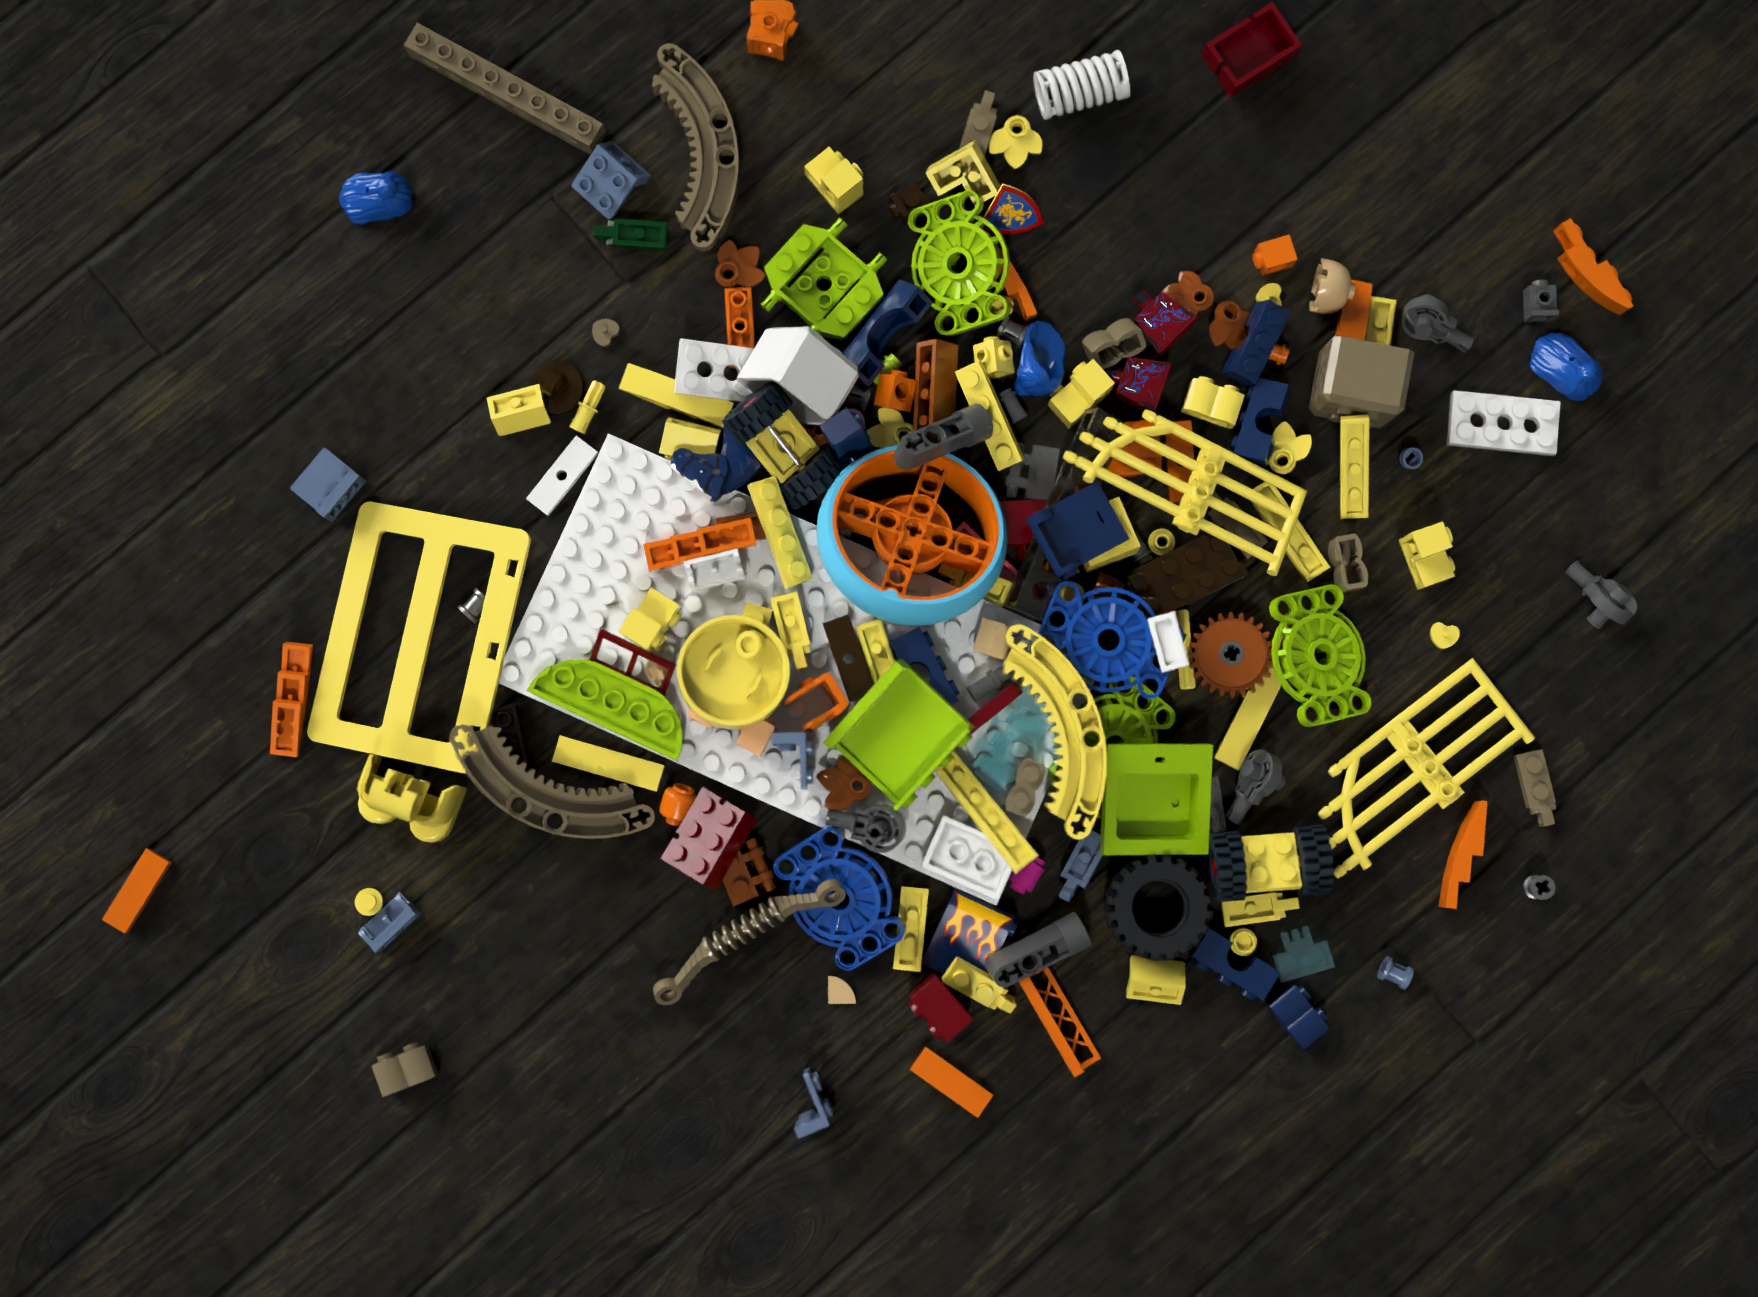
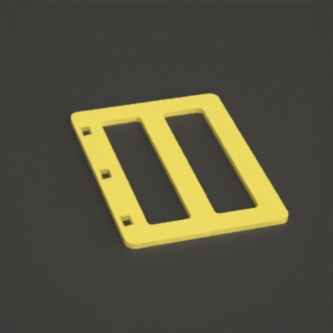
M365 502L362 504L354 529L308 724V737L314 742L466 774L458 762L450 742L445 743L417 737L410 733L451 551L454 546L459 545L491 551L495 555L456 726L462 724L468 725L471 728L477 726L482 730L489 727L530 548V535L521 529L376 502ZM390 532L422 538L425 543L383 724L380 728H374L342 721L340 719V711L383 533ZM511 560L518 561L515 578L508 576ZM492 643L499 644L496 661L489 659ZM462 729L458 730L459 735L455 737V741L462 742L465 749H458L460 756L466 751H477L475 744L472 747H469L467 744V738L470 737V733H464Z

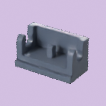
M399 892L360 929L358 934L375 953L381 952L421 912L402 892Z

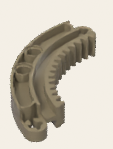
M667 43L658 50L657 57L663 70L659 75H654L652 88L655 96L661 95L662 102H668L669 109H674L675 116L679 118L680 124L684 127L685 134L687 135L692 163H690L692 172L689 174L691 182L687 184L689 192L684 194L686 202L680 203L682 211H676L675 215L680 227L691 231L693 246L699 251H707L715 245L718 238L723 237L732 218L737 201L740 182V159L737 137L730 112L715 83L690 55L677 45ZM672 52L674 53L675 59L681 63L679 72L676 71L678 64L671 59L666 62L665 54L671 55ZM718 121L727 122V125L722 129L714 127ZM724 157L734 158V161L729 165L721 163ZM706 224H708L710 228V231L707 234L709 241L706 242L703 240L701 243H698L699 239L697 235H704L708 229Z
M462 724L457 725L450 732L449 739L455 756L479 791L501 810L529 826L566 837L598 839L628 835L647 829L654 822L655 814L652 808L643 804L636 805L633 797L634 792L626 783H620L619 790L616 786H609L608 792L606 788H599L597 793L595 789L588 788L586 793L584 788H578L575 792L574 787L567 786L564 790V785L557 783L554 787L553 780L548 779L544 782V776L540 774L534 777V769L525 771L527 765L525 762L516 764L519 758L517 754L509 756L512 750L511 746H502L506 738L496 736L501 731V727L489 726L474 732L473 728ZM462 729L464 733H470V737L467 738V744L469 747L475 744L477 751H466L460 756L458 749H465L462 742L455 741V737L459 735L458 730ZM521 797L525 802V807L521 812L514 813L511 809V802L513 799ZM639 809L642 812H648L644 824L641 821L631 823L635 827L633 829H629V822L622 816V814L629 813L628 818L631 819L638 816ZM557 813L560 816L559 826L553 829L549 828L547 825L548 816Z

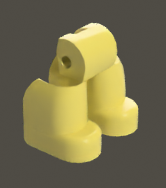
M370 754L357 788L359 794L358 807L364 819L371 823L386 824L399 818L409 822L414 836L423 842L435 843L445 839L454 826L467 788L453 785L443 790L440 797L428 794L430 782L414 779V776L388 769L385 778L376 775L382 757Z

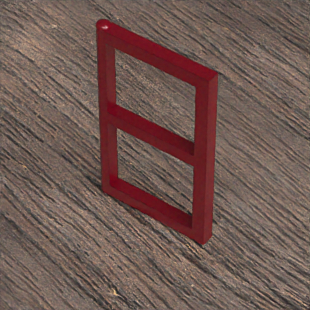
M600 629L591 657L589 658L590 661L599 663L651 687L664 697H666L668 686L677 665L603 629ZM603 639L633 652L626 672L597 659ZM638 656H642L668 669L661 689L632 676Z

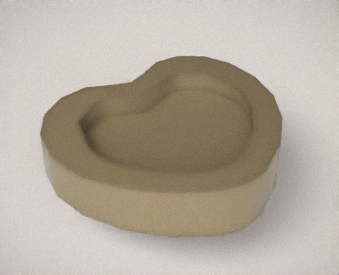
M611 319L598 320L592 327L594 340L601 347L609 346L612 338L620 332L619 325Z

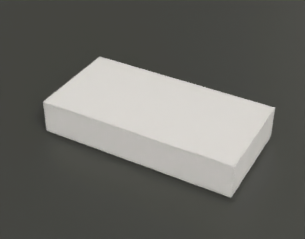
M1175 611L1148 618L1162 673L1189 666Z

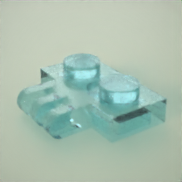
M1308 926L1302 927L1304 936L1302 939L1297 929L1291 930L1294 940L1290 942L1287 932L1281 933L1285 952L1272 955L1276 969L1281 972L1279 974L1280 982H1286L1334 968L1335 965L1327 940L1313 943Z

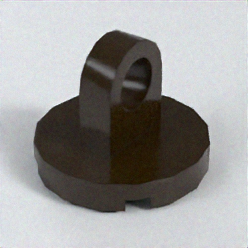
M561 361L549 362L540 366L530 381V386L540 385L545 408L550 415L567 414L573 411L578 406V402H581L584 394L583 381L578 371L571 365Z

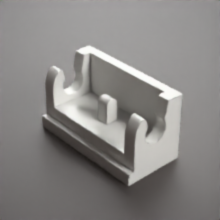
M738 549L684 561L688 583L692 592L746 579Z

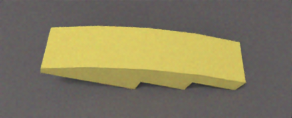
M630 363L627 365L619 386L620 390L665 409H672L693 419L698 418L723 428L722 420L731 411L733 402L674 393L675 379Z

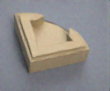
M828 976V1004H856L855 995L851 987L839 977Z

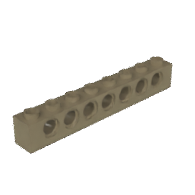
M416 23L404 44V47L413 59L590 155L606 136L603 123L419 23Z

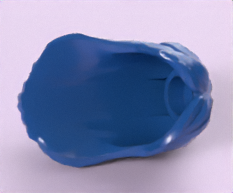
M397 172L358 173L348 178L342 185L339 203L345 210L346 215L355 224L389 220L410 211L413 188Z
M1036 321L1027 328L1017 370V378L1014 381V389L1019 396H1045L1058 389L1062 382L1065 342L1052 325L1047 322Z
M1550 333L1536 341L1533 353L1531 354L1530 367L1537 376L1547 381L1556 391L1565 395L1568 399L1583 401L1599 389L1602 383V367L1599 362L1593 360L1578 345L1574 338L1562 333Z

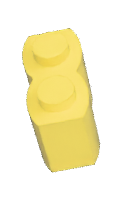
M1199 376L1198 379L1193 378L1190 382L1181 412L1191 417L1232 429L1236 424L1245 395L1239 393L1237 387L1231 385L1219 387L1214 384V380Z

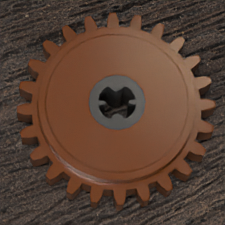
M1229 612L1228 618L1224 619L1220 613L1218 614V621L1215 622L1211 617L1208 618L1209 626L1206 627L1201 624L1199 629L1202 633L1193 634V638L1197 643L1189 644V647L1195 650V652L1189 653L1188 658L1195 660V662L1191 663L1189 667L1190 669H1197L1194 678L1203 679L1200 684L1202 688L1207 685L1211 686L1210 694H1213L1215 690H1219L1220 698H1223L1225 692L1230 693V698L1234 699L1235 693L1239 692L1241 697L1244 698L1245 690L1249 689L1254 694L1256 692L1254 685L1257 684L1263 687L1264 681L1262 677L1270 678L1271 673L1267 671V668H1273L1272 661H1269V659H1272L1271 651H1269L1272 648V641H1266L1270 633L1269 631L1261 632L1263 628L1262 623L1254 626V617L1245 621L1244 613H1240L1237 619L1234 618L1232 612ZM1229 650H1234V654L1238 653L1235 661H1230V657L1228 659L1225 658Z

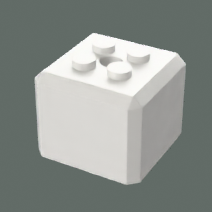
M809 326L776 327L764 331L737 379L752 393L772 380L779 383L793 401L789 410L799 423L821 425L838 413L859 374L858 367Z

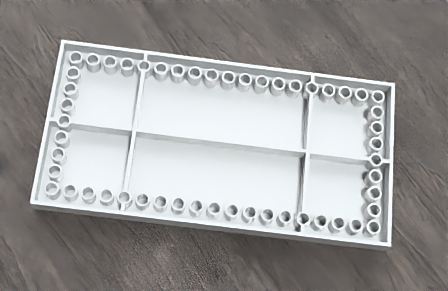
M608 434L504 657L499 684L824 828L827 826L826 819H829V817H826L829 809L824 807V802L830 792L819 783L817 774L828 768H836L838 758L846 757L836 748H828L823 741L862 698L849 702L822 623L849 614L867 667L855 626L879 618L855 606L839 591L822 563L817 542V525L792 514L789 515L813 577L810 581L785 589L767 539L756 541L757 545L738 550L746 578L744 580L692 592L684 565L649 572L643 544L669 539L670 536L697 531L696 529L716 525V518L757 511L751 496L737 490L723 495L717 502L710 501L711 496L700 491L671 468L669 460ZM839 536L841 545L853 565L865 577L881 587L888 565L880 559L875 551ZM925 573L912 574L905 595L917 597L936 596L958 588ZM891 578L892 582L894 583H902L897 578ZM650 588H653L681 606L679 612L682 613L679 622L674 628L670 626L665 636L668 638L662 649L654 651V654L674 664H678L680 651L687 638L705 622L721 616H743L746 603L773 609L770 598L797 592L811 645L809 646L811 653L804 654L808 668L799 671L796 669L794 657L788 658L790 666L788 687L782 702L769 716L775 720L772 724L777 728L775 733L802 732L801 728L834 707L822 686L814 689L793 704L785 706L784 701L800 689L799 684L811 676L816 679L824 673H830L846 697L848 706L834 721H829L828 719L811 733L806 732L807 738L813 739V756H808V767H813V784H808V790H801L800 746H796V751H779L778 746L772 745L771 739L763 755L759 757L735 743L741 729H724L715 726L711 730L687 716L690 709L683 700L678 686L677 665L665 698L676 710L682 725L683 745L678 762L526 690L534 678L549 666L570 659L589 660L600 629L633 643L618 631L633 608L638 609ZM984 599L967 612L955 618L931 625H901L882 620L889 644L891 641L920 627L922 633L925 631L929 633L934 643V646L930 647L935 657L941 656L947 670L943 671L947 680L953 679L960 692L956 696L958 702L952 706L966 719H969L1012 683L1016 682L1020 687L1022 680L1021 677L1014 681L1011 679L1002 685V689L999 691L993 690L979 699L978 702H975L968 693V686L987 676L986 672L989 670L994 671L1004 663V661L973 652L982 618L1009 626L1024 625L1037 634L1041 627V624ZM773 611L769 628L780 639ZM1022 630L1013 633V643L1015 645L1019 642L1027 644L1028 646L1023 650L1029 653V646L1035 641V638L1032 635L1030 641L1023 638ZM1044 637L1055 647V641L1051 637ZM603 639L597 659L626 672L633 652ZM1010 647L1008 649L1007 656L1011 651ZM1067 648L1062 649L1063 655H1067ZM892 650L894 660L897 661V658ZM846 654L844 656V661L846 663H852L854 661V656L852 654ZM638 656L632 676L658 687L654 681L648 679L645 673V666L649 660ZM1071 659L1068 660L1076 669V671L1080 674V671L1074 666ZM909 665L929 683L930 675L923 665ZM1087 676L1083 678V680L1091 685L1094 684L1095 680H1092ZM1029 685L1021 688L1024 692L971 734L973 738L962 749L959 746L954 749L1025 839L1049 787L1048 770L1053 761L1060 758V755L1053 753V750L1058 748L1059 744L1051 742L1057 736V733L1049 732V729L1054 724L1053 722H1045L1049 712H1040L1044 704L1043 702L1035 704L1036 693L1032 695L1027 694L1030 688ZM1076 693L1072 698V704L1075 708H1078L1085 702V697L1080 693ZM1028 758L1044 764L1046 771L1041 786L1035 791V803L1031 812L1025 818H1021L1004 811V800L1010 788L1014 786L1016 768L1024 759ZM933 772L936 778L927 788L924 789L920 786L914 793L918 796L917 799L907 809L904 806L898 809L906 822V834L903 841L893 850L880 854L997 906V900L921 867L943 815L982 832L936 773ZM870 781L871 791L866 799L853 801L847 809L839 811L854 814L857 806L870 808L876 804H889L895 807L896 804ZM860 783L852 785L853 789L857 791L862 789ZM841 828L846 839L864 846L861 841L851 839V834L853 833L848 829ZM893 839V840L890 841L889 843H885L884 845H879V846H889V845H892L896 840Z

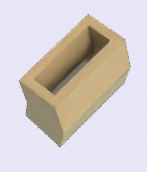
M982 618L973 652L1004 661L1009 649L1005 641V635L1012 626Z

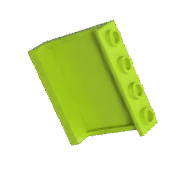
M901 658L893 663L823 743L830 749L836 748L896 804L893 809L897 811L902 806L907 809L917 799L918 796L914 793L920 786L925 789L936 778L933 772L939 766L944 769L952 761L954 756L951 753L957 746L962 749L973 738L970 732L975 726Z

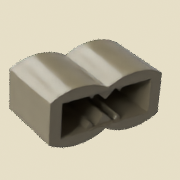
M1130 318L1120 319L1112 323L1106 330L1092 332L1082 340L1089 360L1094 359L1102 369L1115 365L1122 357H1132L1140 353L1147 346L1141 329Z
M1353 533L1338 536L1329 541L1328 556L1335 567L1333 576L1335 585L1343 593L1358 591L1367 587L1368 572L1361 560L1362 544L1359 537Z
M1026 758L1018 765L1014 774V786L1010 788L1004 800V811L1021 818H1025L1031 812L1035 803V791L1041 786L1045 777L1046 769L1044 764Z
M418 1041L403 1047L404 1053L394 1056L392 1051L377 1057L378 1063L371 1066L382 1097L439 1075L428 1044L420 1046Z

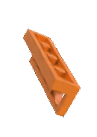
M1047 967L1043 969L1049 979L1046 991L1035 988L1030 977L1037 973L1019 981V984L1070 1072L1076 1077L1084 1072L1083 1069L1100 1060L1101 1057ZM1051 985L1057 994L1049 992ZM1039 993L1045 994L1043 1000L1040 997ZM1048 995L1060 998L1063 1003L1060 1015L1051 1013L1047 1009ZM1065 1009L1070 1017L1063 1016ZM1053 1017L1059 1018L1057 1024L1054 1021ZM1062 1019L1074 1022L1076 1026L1074 1039L1065 1037L1061 1033ZM1079 1033L1084 1041L1077 1040ZM1067 1041L1073 1042L1071 1048L1068 1045ZM1076 1043L1088 1046L1093 1056L1079 1064L1074 1055Z

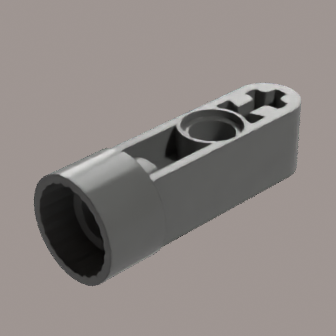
M975 403L954 412L952 416L904 435L893 457L895 464L901 469L911 470L960 448L971 447L990 439L993 434V424L990 415L982 405Z
M1072 912L1052 922L1051 925L991 954L985 962V968L999 987H1009L1067 957H1071L1091 947V941L1080 918L1075 912Z

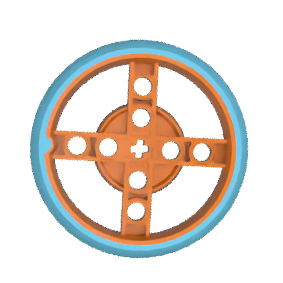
M898 445L883 447L867 453L850 463L834 479L833 484L827 490L821 502L817 519V542L822 563L839 591L855 606L876 618L895 624L913 626L931 625L955 618L967 612L986 596L994 586L1003 568L1008 539L1005 516L1000 502L987 481L973 467L950 453L911 470H904L895 464L893 458ZM891 475L919 476L913 495L896 497L884 506L852 495L859 487L881 477ZM942 485L957 493L971 507L981 524L985 541L952 530V524L947 513L937 504ZM924 487H930L933 491H928ZM915 509H921L925 513H918ZM855 514H862L866 518H858ZM881 523H888L892 527H884ZM838 527L873 539L876 553L888 565L881 587L865 577L850 561L841 545ZM933 541H939L943 546H938ZM959 550H965L970 555H964ZM899 555H906L910 560H903ZM940 563L975 574L965 585L945 594L927 597L905 595L912 574L928 572ZM891 578H897L902 583H894L892 582Z

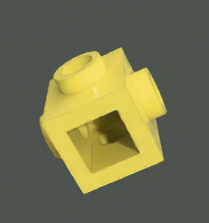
M990 336L984 338L982 343L973 345L974 362L982 361L989 379H997L1014 373L1011 341L999 340L998 336Z

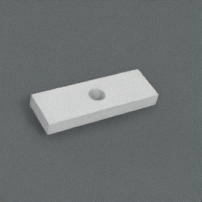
M575 436L526 499L549 516L598 455V452L578 436ZM561 473H567L565 480H559Z

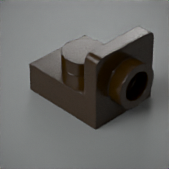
M914 183L897 195L895 193L889 195L890 204L888 209L895 219L900 218L902 223L905 224L908 222V217L912 210L930 203L917 183Z

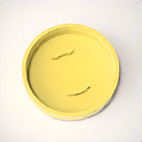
M739 615L717 617L699 626L685 641L677 664L678 686L686 705L701 720L724 729H743L756 725L768 718L782 702L790 675L788 655L778 636L765 624ZM745 631H757L765 640L764 652L757 658H743L736 649L738 636Z

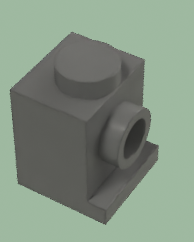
M1547 280L1533 281L1532 285L1523 290L1524 322H1551L1559 316L1556 285H1548ZM1540 296H1544V302L1540 300Z

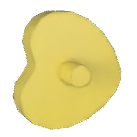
M1269 283L1263 286L1256 295V302L1271 300L1281 306L1282 302L1279 298L1281 293L1280 285Z
M1438 622L1434 623L1430 628L1431 640L1439 649L1452 646L1460 636L1459 629L1453 625L1445 626L1443 623Z

